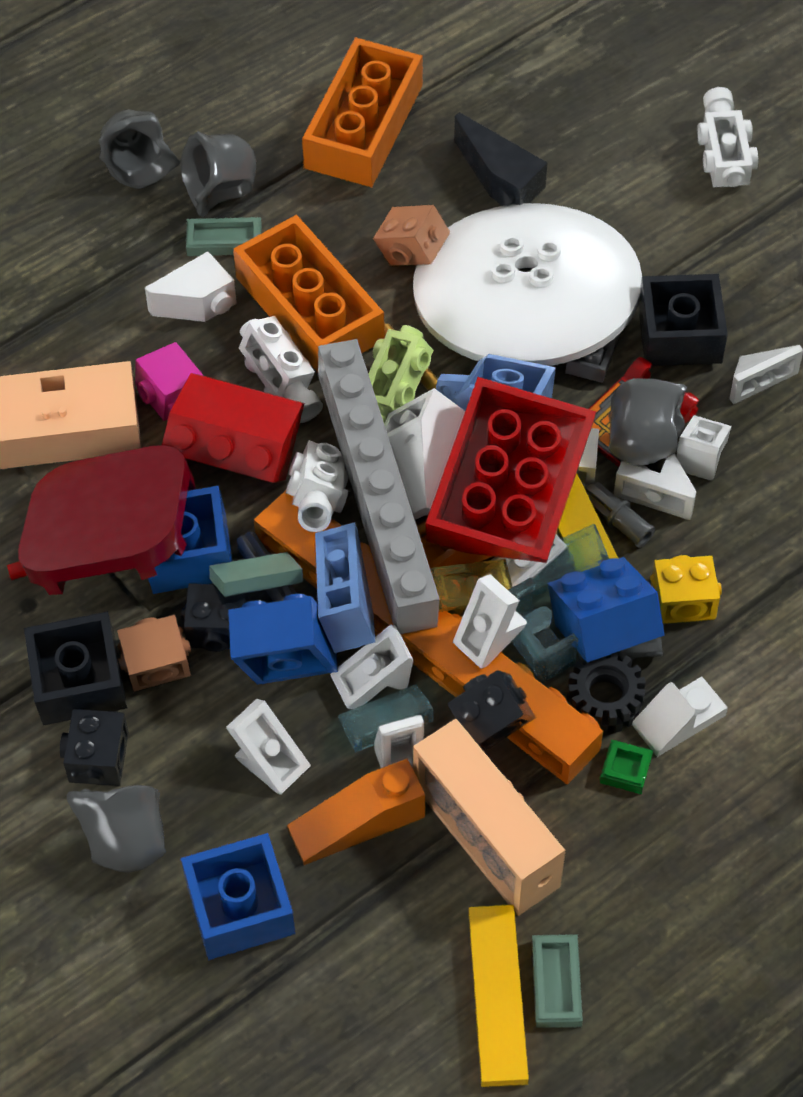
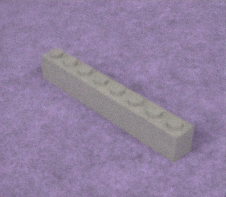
M354 339L318 346V377L393 625L397 627L400 634L437 627L440 598L358 340Z

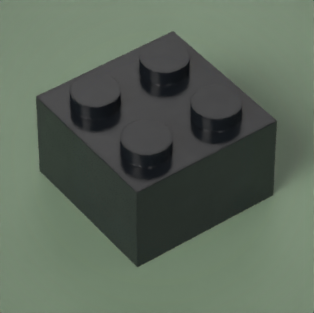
M719 274L642 276L638 311L644 358L651 363V366L722 364L728 334Z
M108 611L24 628L34 702L43 725L71 720L73 709L109 712L127 709L116 638Z

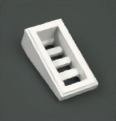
M422 715L379 726L374 747L380 768L408 758L413 767V746L424 739Z

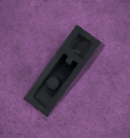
M459 112L455 115L454 142L489 196L495 199L496 202L502 206L531 203L546 188L547 162Z

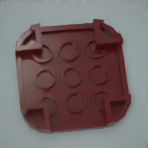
M149 446L76 460L60 465L47 473L36 484L32 492L18 548V559L30 582L45 587L48 595H62L65 583L68 580L135 568L141 580L157 576L154 567L168 560L173 553L182 556L186 547L181 529L187 493L189 490H195L194 478L184 455L177 448L170 446Z

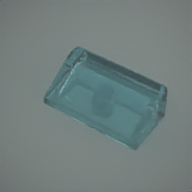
M595 524L561 539L568 548L526 585L530 594H542L549 590L547 583L561 579L563 575L569 572H581L596 567L601 562L609 559Z
M415 684L339 714L338 718L356 753L374 745L379 726L422 715L424 725L433 722V707Z

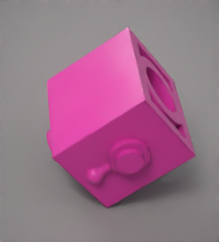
M174 342L136 359L135 386L142 401L145 404L150 403L162 420L166 421L190 373L203 374L177 342Z

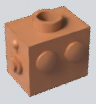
M434 205L392 207L373 239L390 266L432 264L449 236L450 231Z
M175 615L160 619L145 618L136 622L134 626L117 630L120 639L117 647L121 650V658H118L121 671L125 670V673H129L134 691L191 676L186 657L189 656L188 652H191L189 641L185 640L182 636L183 629L178 626Z

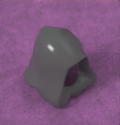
M129 109L117 112L106 122L101 130L99 139L101 152L99 158L105 163L110 175L128 187L141 189L163 178L181 162L163 141L160 123L152 112H140Z
M199 131L189 136L182 151L181 174L183 183L199 216H206L220 202L248 195L252 191L256 173V157L254 150L245 140L233 134L208 136Z
M633 378L621 384L611 397V412L608 415L610 420L609 451L622 461L635 466L654 464L676 453L678 448L677 439L685 427V420L680 412V408L684 401L687 386L657 379Z
M131 785L109 792L90 791L88 789L68 792L67 802L79 820L88 840L93 863L115 871L129 873L147 868L166 853L163 822L159 811V790L152 786Z

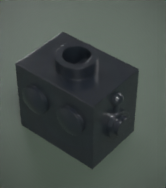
M188 583L187 603L185 607H182L181 619L184 620L183 633L186 635V640L189 641L190 648H204L212 652L230 649L228 610L242 608L244 603L249 602L248 593L225 597L214 584Z
M496 670L489 676L482 674L473 678L464 685V693L447 703L455 718L482 750L490 749L536 718L526 701L527 695L524 690L516 685L509 673Z
M72 710L69 733L63 732L60 740V758H64L63 764L69 783L121 785L129 735L124 712Z

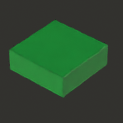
M611 739L600 783L642 795L653 750Z

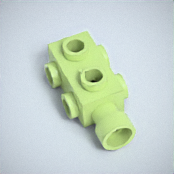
M403 325L400 331L388 329L385 338L378 339L373 347V357L375 360L368 375L383 422H385L390 412L414 400L416 389L424 371L430 365L431 356L434 351L423 339V333L408 325Z

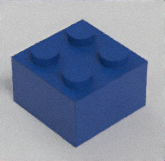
M219 486L188 491L181 529L186 547L182 556L173 553L168 560L154 567L157 576L148 578L153 594L188 588V583L212 584L209 566L232 562L227 517Z
M624 557L607 559L596 567L581 572H569L563 575L561 579L547 583L555 626L586 662L665 635L658 592Z
M291 594L285 596L283 601L272 603L249 601L244 603L242 608L228 610L231 659L257 685L338 672L337 653H334L318 618V604L311 596Z
M268 833L181 858L185 881L208 960L295 935L293 911Z

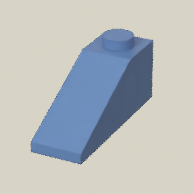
M355 522L315 533L318 618L334 653L375 643L374 613Z

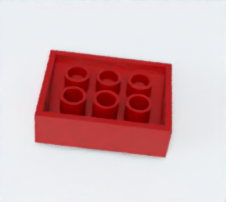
M477 377L426 521V541L469 554L547 563L596 416V411Z

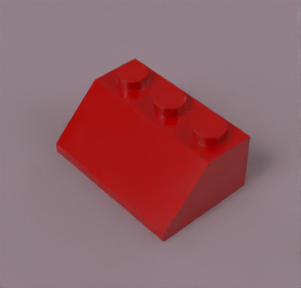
M190 373L169 413L162 445L177 448L184 455V458L272 483L284 481L287 477L305 403L196 373Z

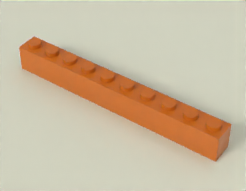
M284 491L254 519L255 533L270 553L288 552L303 568V578L317 589L315 533L317 532L307 531L299 524V507L292 505L293 496L286 494V491ZM331 519L329 526L322 531L342 525ZM361 542L360 546L374 613L375 635L377 636L389 625H393L370 546ZM439 605L437 627L400 634L413 658V665L454 697L464 693V685L479 675L486 674V676H489L496 670L509 673L516 685L521 687L526 693V701L536 718L507 738L567 785L600 751L603 730L598 722L591 715L585 712L580 713L569 705L566 698L553 687L547 688L535 679L527 666L520 662L514 663L501 651L487 667L481 669L453 643L462 620L460 615L456 613L450 614Z

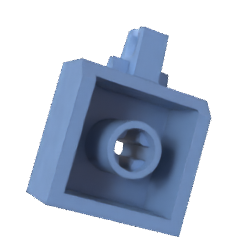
M488 354L478 361L470 375L441 374L437 380L436 390L464 411H466L477 377L552 398L556 367Z

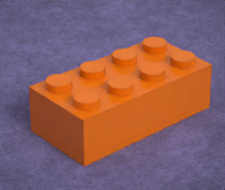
M355 37L302 138L304 169L373 187L423 86V55Z
M298 215L285 220L233 249L236 278L269 317L275 316L283 328L290 334L291 339L302 355L317 372L318 346L357 339L361 353H364L374 347L378 339L385 338L384 311Z

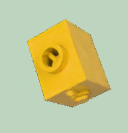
M679 555L671 559L654 560L650 580L652 587L658 592L663 624L716 620L722 589L721 583H718L712 556L690 557Z

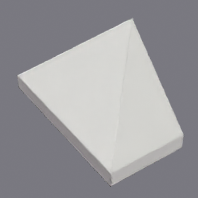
M795 345L740 356L729 397L730 401L733 404L738 403L798 374L803 355L802 347Z

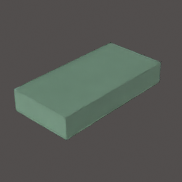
M261 217L187 219V256H201L206 252H209L212 256L234 255V248L262 233Z
M288 552L209 566L210 580L225 597L303 582V568Z
M532 935L536 1028L582 1027L578 935Z

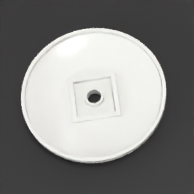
M524 203L480 211L449 226L450 234L432 264L416 265L413 279L415 306L423 324L436 339L451 350L476 361H479L488 354L553 366L593 353L608 344L625 329L637 311L640 302L642 272L636 253L631 245L619 232L604 221L590 214L564 206ZM522 268H533L530 272L519 271Z

